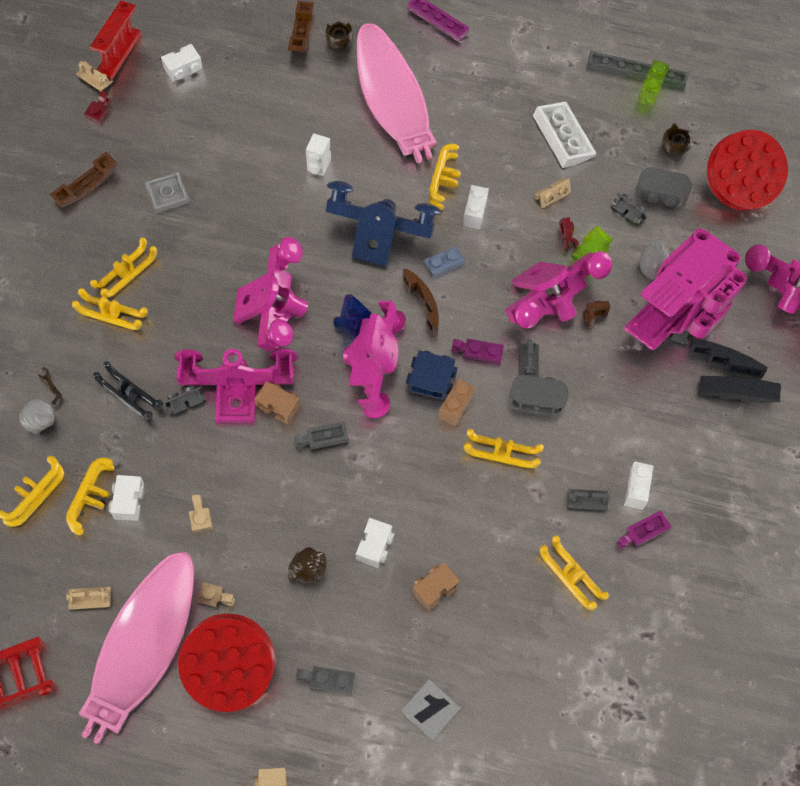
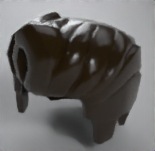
M338 21L332 25L327 24L326 41L331 48L341 50L351 45L353 32L349 22L344 24Z
M676 123L672 124L663 134L662 144L671 155H684L692 147L691 132L676 126Z
M307 547L302 551L300 548L289 564L288 579L308 584L319 582L327 566L325 553L311 547Z

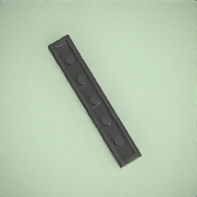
M590 51L587 68L681 89L686 88L689 75L688 72Z

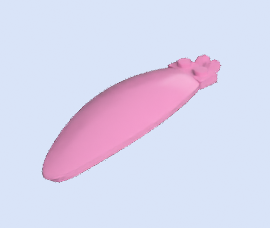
M368 23L362 25L357 36V67L361 89L370 111L382 128L397 141L404 156L413 153L416 162L421 163L422 155L420 151H424L426 159L432 160L430 148L436 147L437 142L429 130L426 103L412 70L397 47L379 26Z
M178 552L163 559L135 589L113 622L98 657L91 694L79 712L81 717L89 720L82 733V737L88 738L95 723L101 726L94 738V743L96 744L101 742L107 729L118 734L129 715L128 713L150 694L173 661L185 632L193 594L194 567L190 555L186 552Z

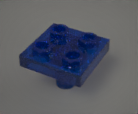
M352 294L345 295L340 317H335L333 323L337 329H340L354 341L360 333L362 319L370 318L372 312Z

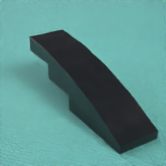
M693 338L689 345L688 353L707 356L706 363L724 365L726 373L763 378L767 372V366L732 348Z
M700 376L699 393L700 396L740 399L741 403L781 402V383L742 377Z

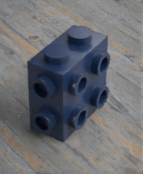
M419 350L417 357L413 356L411 368H413V371L408 373L406 384L409 385L408 392L445 401L447 394L449 395L453 388V384L450 383L451 379L456 377L458 367H455V359L446 355L439 356L430 351Z

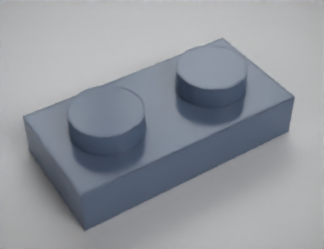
M457 246L424 260V264L432 278L465 263V259Z

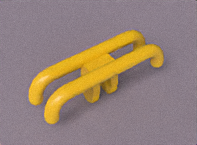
M447 144L441 148L430 184L429 203L437 206L440 210L444 209V205L441 203L444 202L445 198L437 194L439 185L457 187L458 181L456 179L460 178L461 175L458 170L444 167L446 160L458 158L457 153L448 152L457 151L459 149L457 144Z
M140 238V244L129 256L126 254L121 256V263L115 261L112 271L98 282L91 280L90 285L94 289L103 288L118 275L122 279L111 289L103 288L100 290L103 297L110 298L154 261L157 255V248L151 246L149 255L134 268L133 261L145 251L147 246V240Z
M83 288L78 290L80 297L89 303L98 305L101 313L81 306L76 300L72 302V307L82 315L130 330L141 329V320L137 319L133 323L118 318L120 312L138 318H144L148 315L146 307H142L140 310L119 304L116 300L111 302L106 297H94Z
M473 429L467 430V436L470 440L495 446L494 453L472 448L470 443H465L463 446L464 451L471 456L523 468H536L541 463L539 458L529 461L510 457L512 450L526 454H539L544 449L542 444H538L536 447L513 443L514 440L509 439L508 442L501 440L500 437L495 439L477 435Z
M50 455L47 457V462L51 464V469L38 484L26 476L22 479L27 486L32 488L30 493L17 485L15 486L14 490L24 499L10 513L0 510V519H3L5 525L10 527L22 525L62 481L64 470L54 456Z
M97 458L91 463L67 511L66 520L69 528L77 535L84 533L82 524L77 522L84 504L98 509H103L105 506L101 501L89 497V494L103 498H109L110 496L109 492L93 486L100 472H112L115 467L112 465L113 461L110 458Z
M555 535L552 537V545L567 563L564 570L550 556L546 545L540 547V554L543 560L586 609L594 610L597 604L594 601H589L575 585L580 580L598 599L604 601L609 598L608 592L601 591L560 543L559 536Z

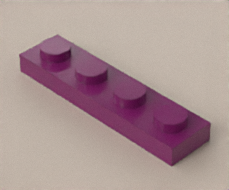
M411 0L407 4L408 10L458 42L469 33L468 26L427 0Z

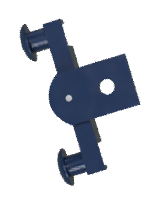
M331 181L327 184V187L332 189V195L327 200L325 212L359 221L352 257L384 266L388 265L395 230L431 239L435 227V215L442 214L437 206L429 203H420L415 206V209L420 212L419 219L414 218L410 220L399 217L395 214L396 205L390 199H384L365 207L352 205V202L347 201L348 193L354 191L350 184L343 181ZM370 239L377 241L378 246L376 248L370 247Z

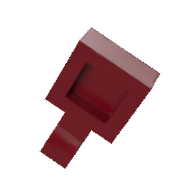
M101 91L98 96V102H91L84 113L85 118L101 124L109 111L106 106L111 101L107 98V92Z
M570 217L562 218L559 221L562 239H564V251L569 249V242L573 243L574 249L579 248L578 240L572 238L574 232L573 222L570 221Z

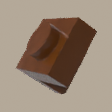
M598 300L586 305V309L583 311V320L587 322L588 328L593 327L595 318L608 316L610 310L609 301Z

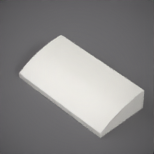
M567 102L543 105L536 108L533 117L562 168L577 165L596 156L597 153Z

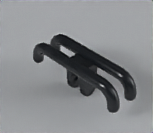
M109 361L104 362L103 366L118 381L117 389L106 382L99 372L93 374L94 380L104 390L145 420H151L153 414L151 411H145L133 402L138 396L156 409L163 407V402L160 399L156 400L119 373Z

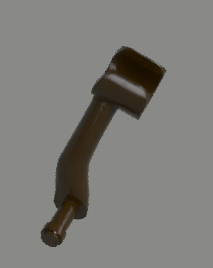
M43 367L42 370L46 375L41 376L38 374V376L56 396L51 403L56 405L58 399L62 398V394L50 380L51 374L49 370Z

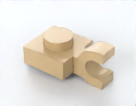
M200 494L192 495L195 511H190L189 516L193 533L213 529L209 508L203 509Z
M203 582L196 602L200 605L217 609L219 603L233 607L236 599L233 598L232 594L223 593V587Z

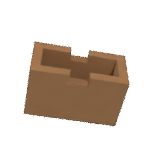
M458 379L440 407L439 418L456 427L465 409H467L474 398L476 387Z
M267 381L254 399L256 408L267 414L270 412L275 413V418L288 425L300 408V398L291 391L288 393L278 384H271Z
M445 562L440 566L438 564L429 571L430 574L425 578L420 577L413 583L412 593L427 611L440 602L439 598L443 594L447 597L460 585V580Z

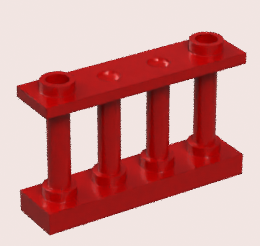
M120 0L89 46L91 50L100 52L102 62L96 70L106 74L110 81L113 80L141 36V30L132 28L130 17L136 9V5Z
M39 636L0 651V666L10 665L17 688V693L5 697L0 680V710L38 695H49L53 689L57 688V684L52 679L48 681L46 679L39 656L46 647L44 641ZM26 656L31 657L38 685L28 689L25 687L19 666L20 659Z

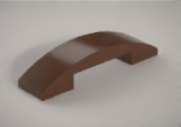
M297 1L292 36H290L288 51H306L312 26L314 2Z
M107 152L103 153L92 162L94 165L70 185H61L50 196L60 207L77 202L101 185L116 168L117 162Z
M403 269L402 279L410 293L418 292L428 311L426 324L435 338L438 334L439 314L435 299L427 285L416 274L408 269Z

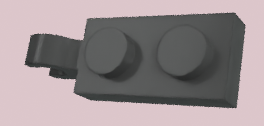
M345 422L306 429V435L294 437L296 449L310 445L311 450L349 442Z
M313 666L312 672L297 669L296 680L310 682V689L352 695L355 672Z

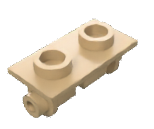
M79 62L80 71L76 75L99 91L104 90L113 82L108 80L106 74L100 73L90 66L88 62Z
M569 178L559 179L557 182L549 185V189L546 187L536 191L534 197L537 201L540 200L541 208L571 193Z
M111 587L69 589V593H66V601H69L68 610L110 607Z

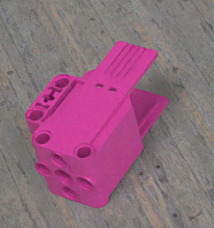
M696 229L688 239L663 261L655 280L641 292V297L649 303L625 325L624 330L632 334L633 337H636L637 340L641 341L651 350H655L671 333L682 334L686 330L696 338H705L725 318L732 306V300L739 294L747 280L746 275L736 268L741 260L740 254L708 231Z

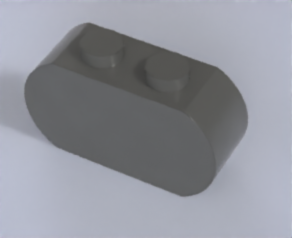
M648 167L641 172L636 185L637 195L642 200L674 207L684 205L692 190V182L686 174Z
M522 374L512 382L509 399L511 405L516 410L556 416L564 410L569 392L567 386L561 380H556L553 377H537L534 374Z

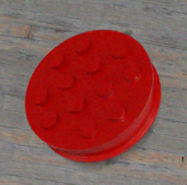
M753 129L739 131L723 138L712 150L707 163V179L713 194L721 203L736 210H751L770 204L782 192L788 176V162L781 145L771 135Z
M233 613L217 614L200 622L183 642L178 658L179 676L188 694L202 706L220 712L238 711L255 703L266 691L275 670V651L266 631L252 619Z

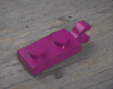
M468 338L466 343L459 339H453L451 351L464 353L463 358L500 365L504 345Z
M660 510L629 526L626 529L628 534L620 537L617 544L620 549L627 547L632 542L638 547L670 530L672 526Z

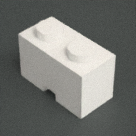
M192 44L180 48L178 53L174 54V52H171L161 57L163 68L172 82L203 69L201 57Z
M313 133L306 148L307 171L324 176L331 161V151H329L330 138Z
M471 185L464 213V227L481 229L489 188Z
M634 461L629 472L624 506L640 510L645 508L649 497L653 465Z
M117 475L116 482L112 484L113 501L110 500L109 512L114 520L138 521L141 506L137 505L138 498L142 499L144 482L141 477Z
M369 518L364 531L365 541H360L355 554L356 561L379 568L380 563H384L388 552L385 550L387 544H392L395 533H392V525Z

